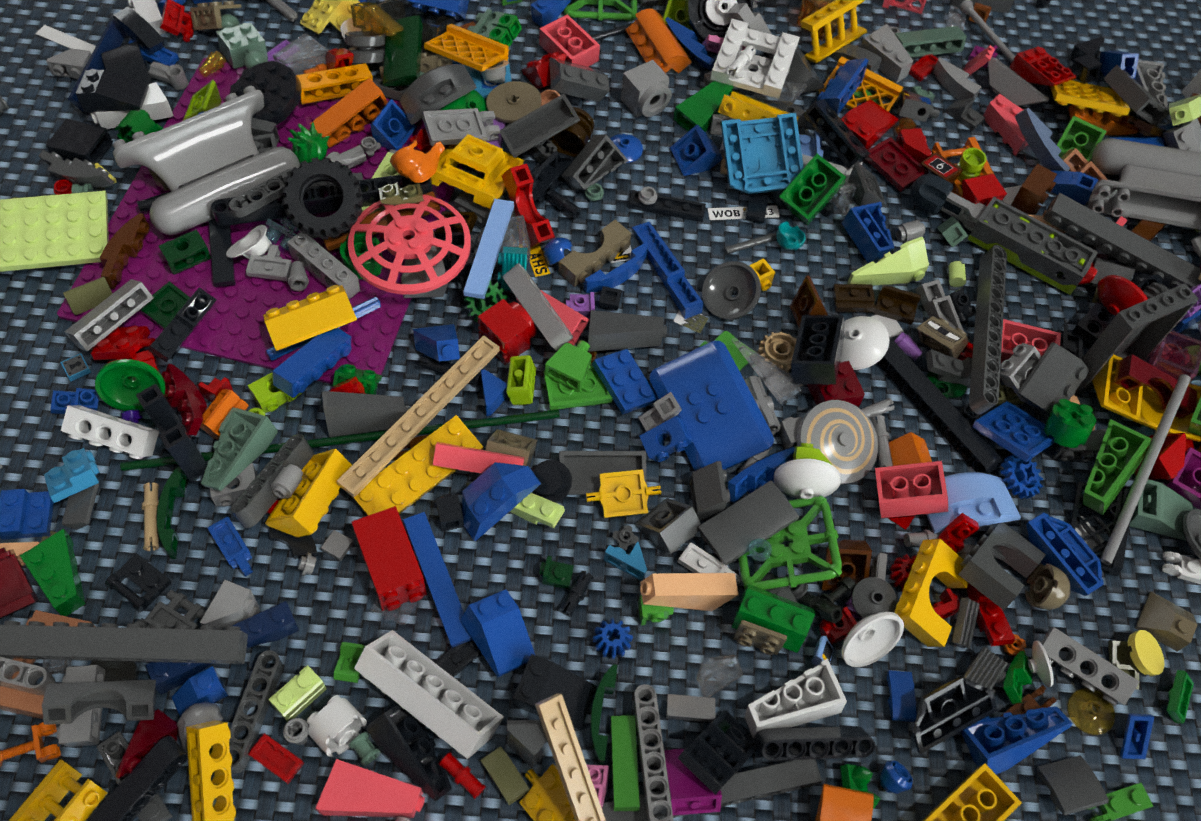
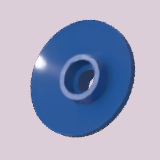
M618 134L610 138L628 159L629 162L627 163L634 162L641 157L643 145L638 138L629 134Z

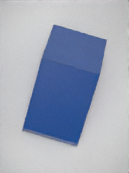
M483 369L481 370V382L486 416H491L508 397L506 392L507 383Z

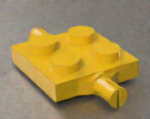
M643 469L599 474V492L586 493V497H590L586 498V501H600L603 507L604 518L648 514V496L661 495V486L647 487Z
M552 764L541 777L533 769L528 770L525 777L531 782L532 787L519 803L533 821H575L557 766Z

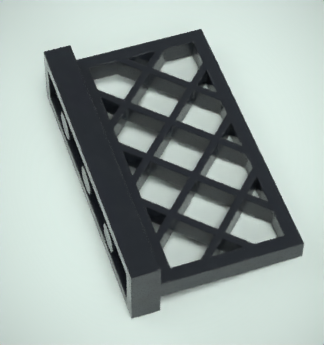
M1078 481L1070 525L1074 529L1082 526L1089 535L1082 539L1084 541L1090 538L1093 539L1098 548L1093 550L1094 553L1104 552L1107 543L1103 545L1096 535L1105 531L1110 538L1130 489L1120 491L1116 496V503L1109 506L1105 511L1113 519L1112 523L1105 525L1099 517L1102 514L1096 513L1093 509L1083 505L1081 491L1082 489L1085 490L1087 483ZM1083 507L1092 515L1085 520L1078 514V510ZM1093 519L1101 526V529L1095 532L1086 524ZM1129 524L1112 564L1107 565L1101 562V569L1108 571L1109 575L1118 576L1123 569Z

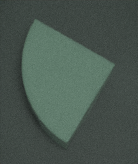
M913 86L911 89L912 93L927 97L931 101L935 98L931 91L927 92L921 89L920 86Z

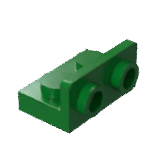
M344 364L335 371L333 387L356 376L358 381L364 386L366 394L376 395L377 384L382 379V375L376 374L373 370L357 369L356 366L351 364Z

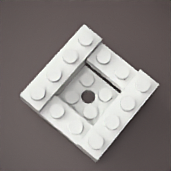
M732 19L713 66L711 80L779 99L800 37L787 33H782L781 37L749 29V23ZM752 45L754 46L752 49L755 48L759 51L774 54L773 59L754 55L750 63L745 65L735 78L731 79L728 77L731 73L726 75L727 68L737 59L742 46ZM749 69H755L756 72H751Z

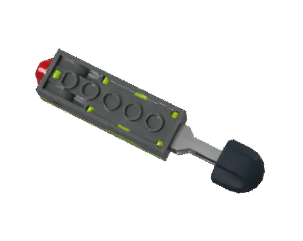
M924 174L912 184L910 196L913 203L932 215L938 214L941 210L962 221L965 228L972 231L968 237L969 241L986 250L991 249L994 245L1001 246L1007 254L1008 262L1069 295L1072 294L1077 285L1091 283L1098 272L1093 264V260L1098 253L1097 251L996 197L992 198L988 206L981 203H971L952 192L954 188L952 183L933 174Z

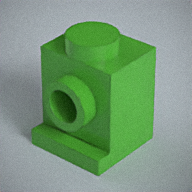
M642 595L639 598L638 608L641 625H646L647 620H651L654 623L662 622L668 619V615H673L674 613L673 607L643 604Z

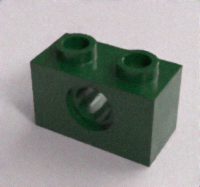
M197 229L159 245L162 256L173 275L211 259L207 245Z

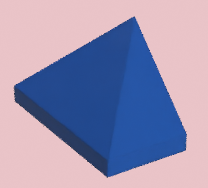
M1128 714L1120 754L1121 758L1146 759L1154 721L1153 715Z

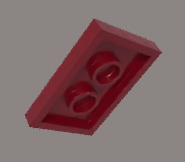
M891 137L869 149L870 155L865 159L900 192L910 187L917 178L928 173V170Z

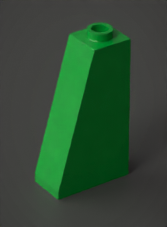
M713 81L677 105L673 120L688 132L698 124L706 133L711 126L713 114H720L718 110L724 95L731 96L733 86Z

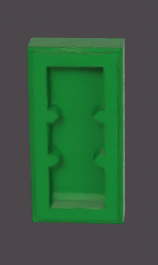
M1177 670L1173 688L1168 693L1169 704L1167 712L1173 721L1181 724L1185 722L1194 685L1187 672L1183 670Z

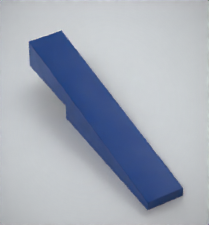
M646 222L632 227V231L640 245L645 242L649 244L647 257L684 319L701 314L703 301L685 278V270L652 224Z
M425 512L403 519L405 530L451 648L473 640L460 620L464 611Z

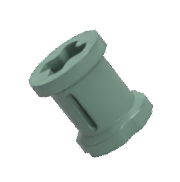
M368 732L358 735L349 743L350 749L356 751L363 766L370 764L381 754L380 750L376 749L370 741Z

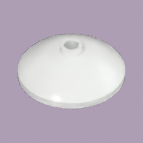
M868 316L853 317L844 321L845 336L840 362L849 361L853 370L868 368L880 361L886 354L890 342L889 334L884 324Z
M816 459L788 461L780 465L774 473V484L787 496L796 499H811L819 496L827 497L836 491L841 483L840 473L833 465Z
M879 612L863 618L853 626L846 636L842 646V658L852 667H863L878 661L888 654L900 640L904 631L903 620L893 612Z

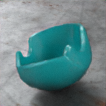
M788 221L780 223L776 233L778 244L788 250L801 248L806 239L804 232L799 229L798 225L790 227Z

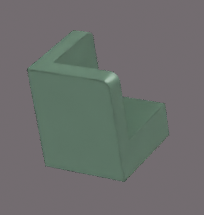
M953 216L937 227L951 247H954L968 237L967 233Z

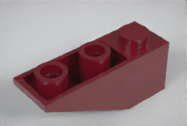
M159 709L155 711L154 720H140L115 777L119 779L125 774L131 773L161 739L171 736L177 742V723Z

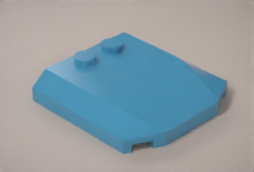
M796 113L779 114L774 118L740 121V119L721 121L729 187L747 194L785 190L804 169Z

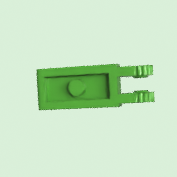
M1141 782L1106 794L1109 799L1108 803L1099 806L1103 815L1094 816L1089 821H1113L1151 808L1153 804Z

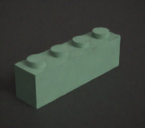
M958 26L895 33V36L911 58L930 54L962 52L967 37Z

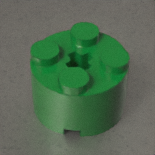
M142 109L139 111L131 110L115 127V131L118 130L119 132L117 134L119 140L123 139L126 143L133 141L132 136L136 132L142 131L147 135L163 129Z
M365 232L354 234V249L357 257L368 251ZM347 237L346 241L340 245L342 264L357 275L358 279H363L354 269L350 260ZM372 237L374 247L380 244L376 237ZM373 258L362 264L374 276L380 275L383 267Z
M1060 399L1054 405L1044 426V431L1048 437L1049 434L1055 438L1054 442L1069 448H1078L1080 444L1085 445L1096 424V418L1092 413L1093 409L1086 404L1080 405L1067 399Z

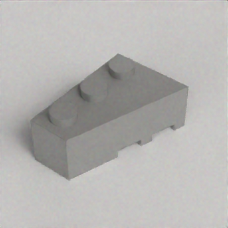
M888 24L863 39L861 48L869 50L882 58L878 68L879 71L894 83H898L908 76L913 59Z

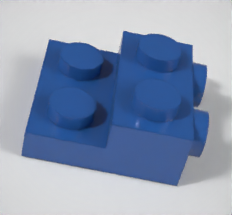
M26 489L1 490L0 538L5 540L50 536L54 502L49 495V491L28 493Z

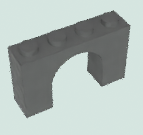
M1003 522L999 523L996 527L990 526L960 564L964 568L958 575L1005 610L1018 596L1024 585L1006 572L996 562L995 558L1004 561L1027 578L1046 554Z

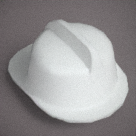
M260 225L252 229L245 237L227 250V257L233 258L244 255L250 259V255L263 256L269 250L270 244H272L266 236L267 227Z

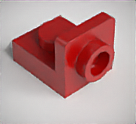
M947 588L939 596L941 601L932 606L942 619L955 615L960 606L956 594L950 588Z

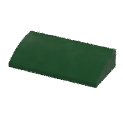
M420 15L401 18L387 25L383 86L410 85L420 77L423 31Z

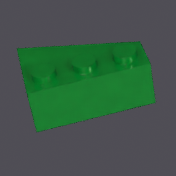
M64 528L21 554L20 557L54 609L61 616H68L85 605L81 579L78 575V564L74 555L73 539Z

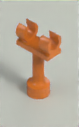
M44 722L39 725L31 726L32 741L3 751L0 750V767L2 766V761L34 750L36 759L41 763L60 757V746L57 747V744H52L44 747L42 738L43 736L55 734L57 732L56 724L44 725Z

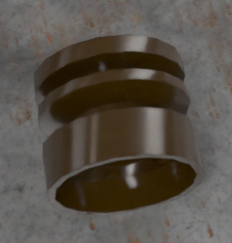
M573 107L580 121L548 138L557 147V152L574 158L578 156L588 143L595 126L593 118L583 109Z

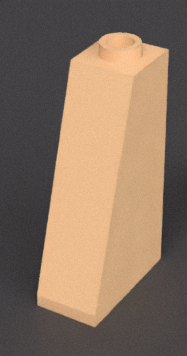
M735 573L651 574L640 582L642 601L646 605L713 611L738 596Z

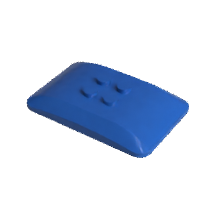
M711 341L655 368L650 373V382L658 398L661 399L672 392L682 409L677 417L684 420L693 440V443L689 444L688 448L684 451L694 471L716 461H721L722 469L727 470L772 447L774 443L773 434L723 342Z

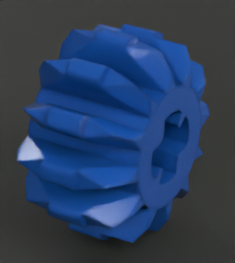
M613 618L610 619L609 624L603 620L601 627L595 628L596 635L593 636V642L598 643L595 646L596 651L603 650V658L608 653L611 654V659H615L616 653L623 657L625 655L624 650H630L631 645L629 642L633 640V636L628 634L630 632L629 626L622 628V620L618 624H615ZM612 636H615L616 639L613 642L609 640V638L611 639Z

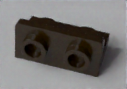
M882 285L877 297L874 314L912 325L921 295L892 286Z

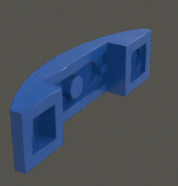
M645 242L633 249L629 261L606 275L599 270L585 278V293L601 292L603 286L614 288L630 279L643 265L647 257L649 244Z

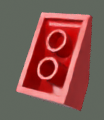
M871 99L851 109L841 118L867 150L899 120Z

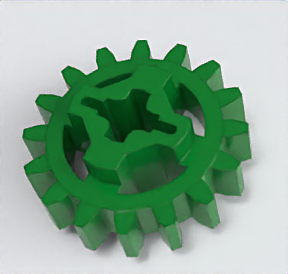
M490 280L488 291L484 298L488 299L487 303L489 305L485 306L486 302L483 299L474 297L464 298V301L468 302V305L464 308L471 310L468 316L475 315V322L478 321L480 314L502 299L508 298V295L502 294L505 290L504 288H497L499 283L496 282L491 285Z

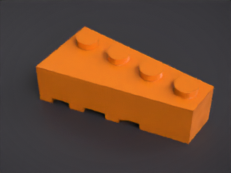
M368 78L321 116L317 117L313 121L315 129L319 134L322 133V138L330 136L327 142V146L330 148L350 137L351 132H359L364 129V125L371 121L373 122L387 104V100L382 90Z

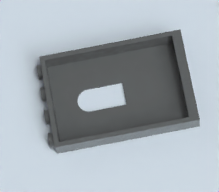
M1184 283L1118 312L1081 359L1088 367L1089 372L1075 393L1080 395L1093 389L1092 380L1113 355L1125 358L1133 354L1145 361L1199 298Z

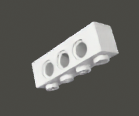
M81 405L67 406L61 431L68 433L70 438L77 440L84 438L89 440L91 445L109 446L110 451L123 453L124 451L130 453L129 457L135 459L153 456L159 430L126 421ZM89 422L91 424V430L88 429ZM109 429L111 430V437L108 435ZM129 435L132 438L131 444L128 442Z

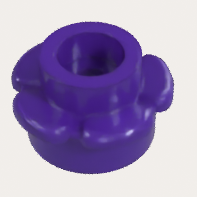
M139 409L121 412V419L139 423V419L142 418Z

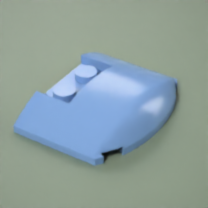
M964 472L944 476L948 495V512L926 514L934 534L942 533L961 513L978 522L979 526L1021 519L1002 478L980 472Z

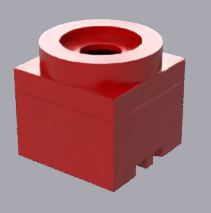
M502 299L478 316V324L480 325L478 326L480 330L478 332L479 339L484 335L500 347L496 357L504 365L510 362L512 356H519L530 348V339L536 335V327L528 312L517 302L508 304Z

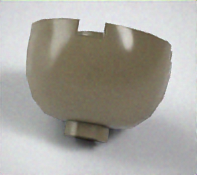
M1040 564L1028 577L1027 583L1030 584V592L1025 590L1027 602L1034 607L1053 610L1062 606L1070 596L1069 578L1061 569L1055 566Z

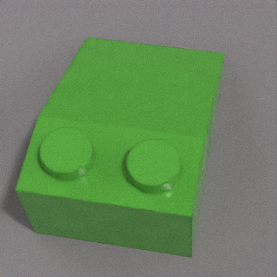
M1073 116L1057 143V146L1062 150L1058 156L1061 158L1068 150L1076 148L1087 161H1090L1094 148L1102 141L1107 131Z

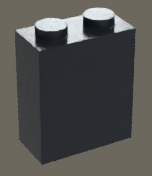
M66 118L47 142L46 147L50 154L55 152L64 161L66 159L73 161L77 158L81 161L87 160L95 166L113 141L106 128Z

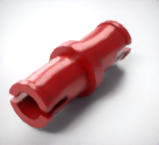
M451 752L441 760L439 765L454 777V782L457 785L460 783L474 799L486 788L470 772L471 769L468 766H463Z

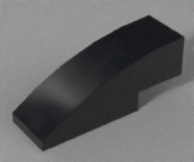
M126 7L113 15V18L134 42L137 41L149 56L164 48L165 40L131 8Z

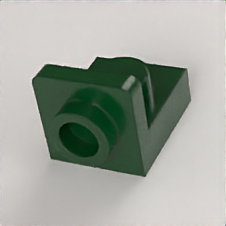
M548 555L546 562H542L539 575L543 576L542 584L569 589L574 565L552 561V556Z

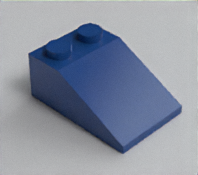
M507 589L472 603L467 607L460 620L497 677L527 664L531 654L535 655L519 607Z

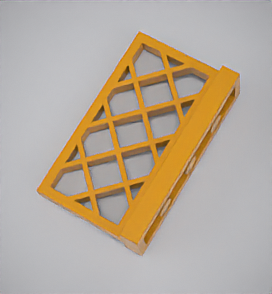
M454 24L447 25V32L424 43V49L481 72L502 60L508 61L509 46Z
M840 57L837 66L824 83V88L819 90V94L822 91H826L830 79L835 78L838 68L841 65L844 66L848 59ZM866 69L864 79L860 84L861 87H858L855 91H862L864 97L855 99L853 94L852 100H849L845 107L851 110L857 107L859 102L878 99L879 105L890 112L894 104L899 100L903 87ZM871 89L876 94L867 96L866 90ZM887 97L892 101L890 103L883 104L881 98Z

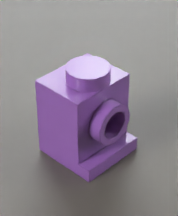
M590 292V294H570V298L566 300L565 305L590 319L591 310L595 311L594 292Z

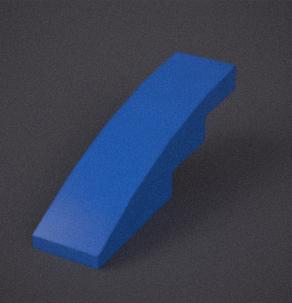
M666 17L665 21L683 49L699 64L712 71L715 60L707 56L706 48L697 42L698 39L695 32Z
M794 447L768 456L732 478L728 482L730 501L737 502L746 492L752 493L769 481L774 483L776 469L780 465L793 460Z

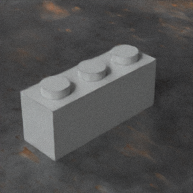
M98 665L66 667V675L63 676L62 683L105 682L106 670ZM102 708L88 710L79 715L72 723L60 724L57 728L58 743L67 747L99 745Z

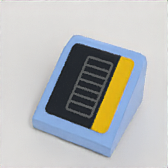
M821 636L816 644L811 661L814 665H820L827 658L829 663L831 661L834 649L826 636Z

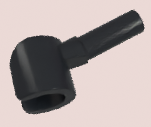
M828 202L820 211L821 214L825 217L831 215L834 212L832 210L834 204Z

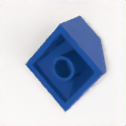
M698 124L670 147L684 176L708 171L723 159L716 144Z

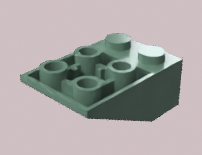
M1148 479L1131 517L1129 526L1186 541L1183 533V519L1186 513L1193 510V503L1164 484Z

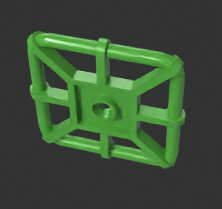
M578 0L571 5L569 3L565 7L564 15L568 14L573 18L598 19V21H602V19L633 21L636 19L635 15L637 14V0H631V8L620 0ZM586 4L598 5V12L577 10ZM603 5L615 6L623 13L603 12Z
M819 496L811 499L789 500L793 508L814 506L801 520L793 522L738 558L741 580L745 589L747 584L763 590L786 586L794 588L798 584L838 578L842 574V562L837 543L839 536L834 528L827 498ZM822 510L826 531L824 533L808 535L807 526ZM784 541H791L788 547L781 544ZM828 542L832 564L812 554L810 545ZM765 552L766 561L750 577L747 555ZM810 562L823 571L795 576L793 565ZM788 567L789 577L761 581L771 568Z

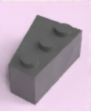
M607 134L594 135L561 177L572 189L585 190L609 172H613L617 167L629 161Z

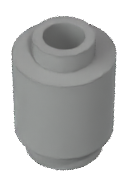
M919 220L903 223L895 228L897 240L904 243L923 237L925 233V225Z
M293 464L283 467L271 484L274 495L282 499L290 498L302 481V470Z

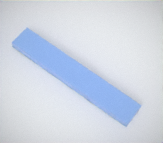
M494 199L463 291L464 296L485 298L514 209V201Z

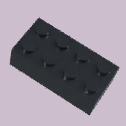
M802 315L791 362L793 384H836L845 336L843 315Z

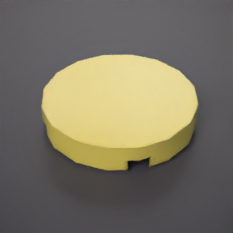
M1138 630L1131 633L1128 639V646L1132 648V652L1129 653L1136 668L1144 675L1149 674L1151 677L1160 675L1164 670L1165 664L1164 656L1157 640L1146 630Z

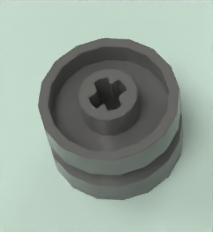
M353 31L345 33V44L351 46L347 50L353 53L354 63H378L385 60V49L380 47L386 43L385 33L378 31Z

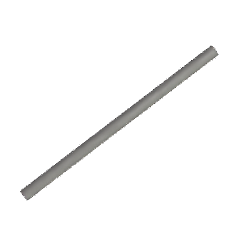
M1181 374L1100 559L1104 564L1111 565L1189 385L1191 377Z

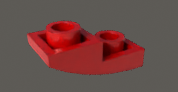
M961 513L943 530L937 539H941L957 553L964 548L963 540L980 528L978 522Z

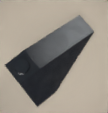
M399 704L365 727L377 747L435 802L452 790L445 769L439 765L441 760L437 759L433 747L436 746L434 738H429L425 725L420 723L407 710L400 707Z

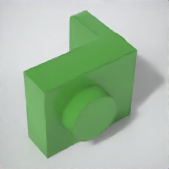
M348 642L341 643L340 657L334 671V680L358 683L361 674L354 668L365 648L364 645Z

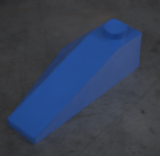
M1055 706L1027 710L1025 714L1012 715L1011 712L1003 713L1002 717L989 718L987 716L962 730L961 733L976 765L980 767L986 763L995 774L1008 770L1072 726V722Z

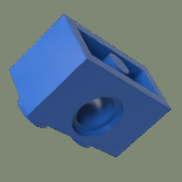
M677 416L639 436L649 459L656 462L667 460L670 454L684 451L688 448L689 444L693 443L684 420ZM670 436V442L665 446L664 440Z

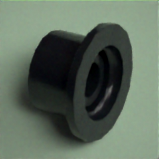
M546 460L539 463L533 469V473L542 483L532 492L533 494L555 503L563 500L569 494L572 487V476L565 464L557 460Z

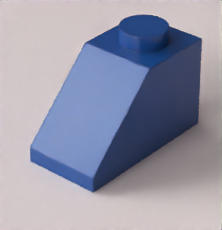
M212 666L190 677L172 696V700L181 717L190 706L202 702L215 703L227 697L228 693L219 674Z

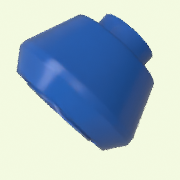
M887 761L880 774L882 787L887 792L895 794L910 790L913 779L909 771L897 761Z

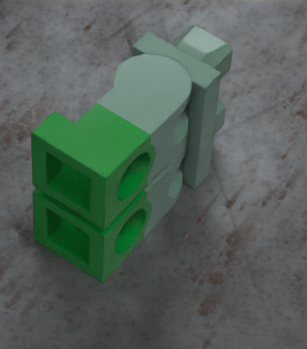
M487 9L485 13H478L475 20L477 24L469 26L467 29L510 47L513 40L522 30V27L516 15L497 11L492 12V10Z

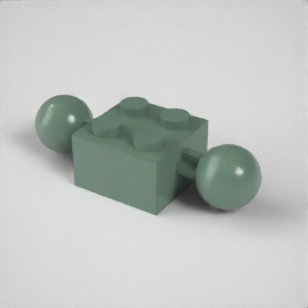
M231 14L222 15V28L217 29V38L220 51L233 69L243 66L246 69H250L257 64L268 62L265 40L252 23L240 24L235 16Z

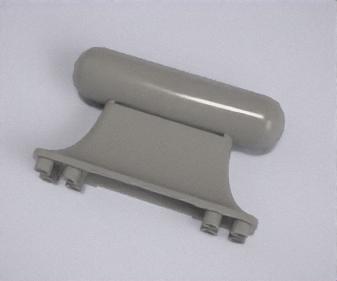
M248 86L243 90L244 95L237 97L236 93H231L225 98L227 102L222 103L218 107L155 133L152 132L145 135L142 131L136 132L132 136L133 141L128 143L123 139L113 143L115 148L113 156L120 168L132 165L145 166L155 172L169 187L171 192L158 197L152 202L149 217L151 223L159 232L169 236L178 235L214 219L215 217L211 209V204L214 201L237 197L287 169H293L294 167L298 169L301 166L297 156L290 149L283 146L273 147L259 153L252 135L251 120L253 115L264 107V96L261 90H256L254 86ZM277 185L272 186L270 190L275 191L280 187Z
M1114 138L1104 139L1096 145L1091 158L1093 164L1102 174L1118 176L1120 180L1119 182L1112 180L1098 181L1088 201L1089 209L1098 214H1109L1114 217H1131L1201 230L1200 152Z

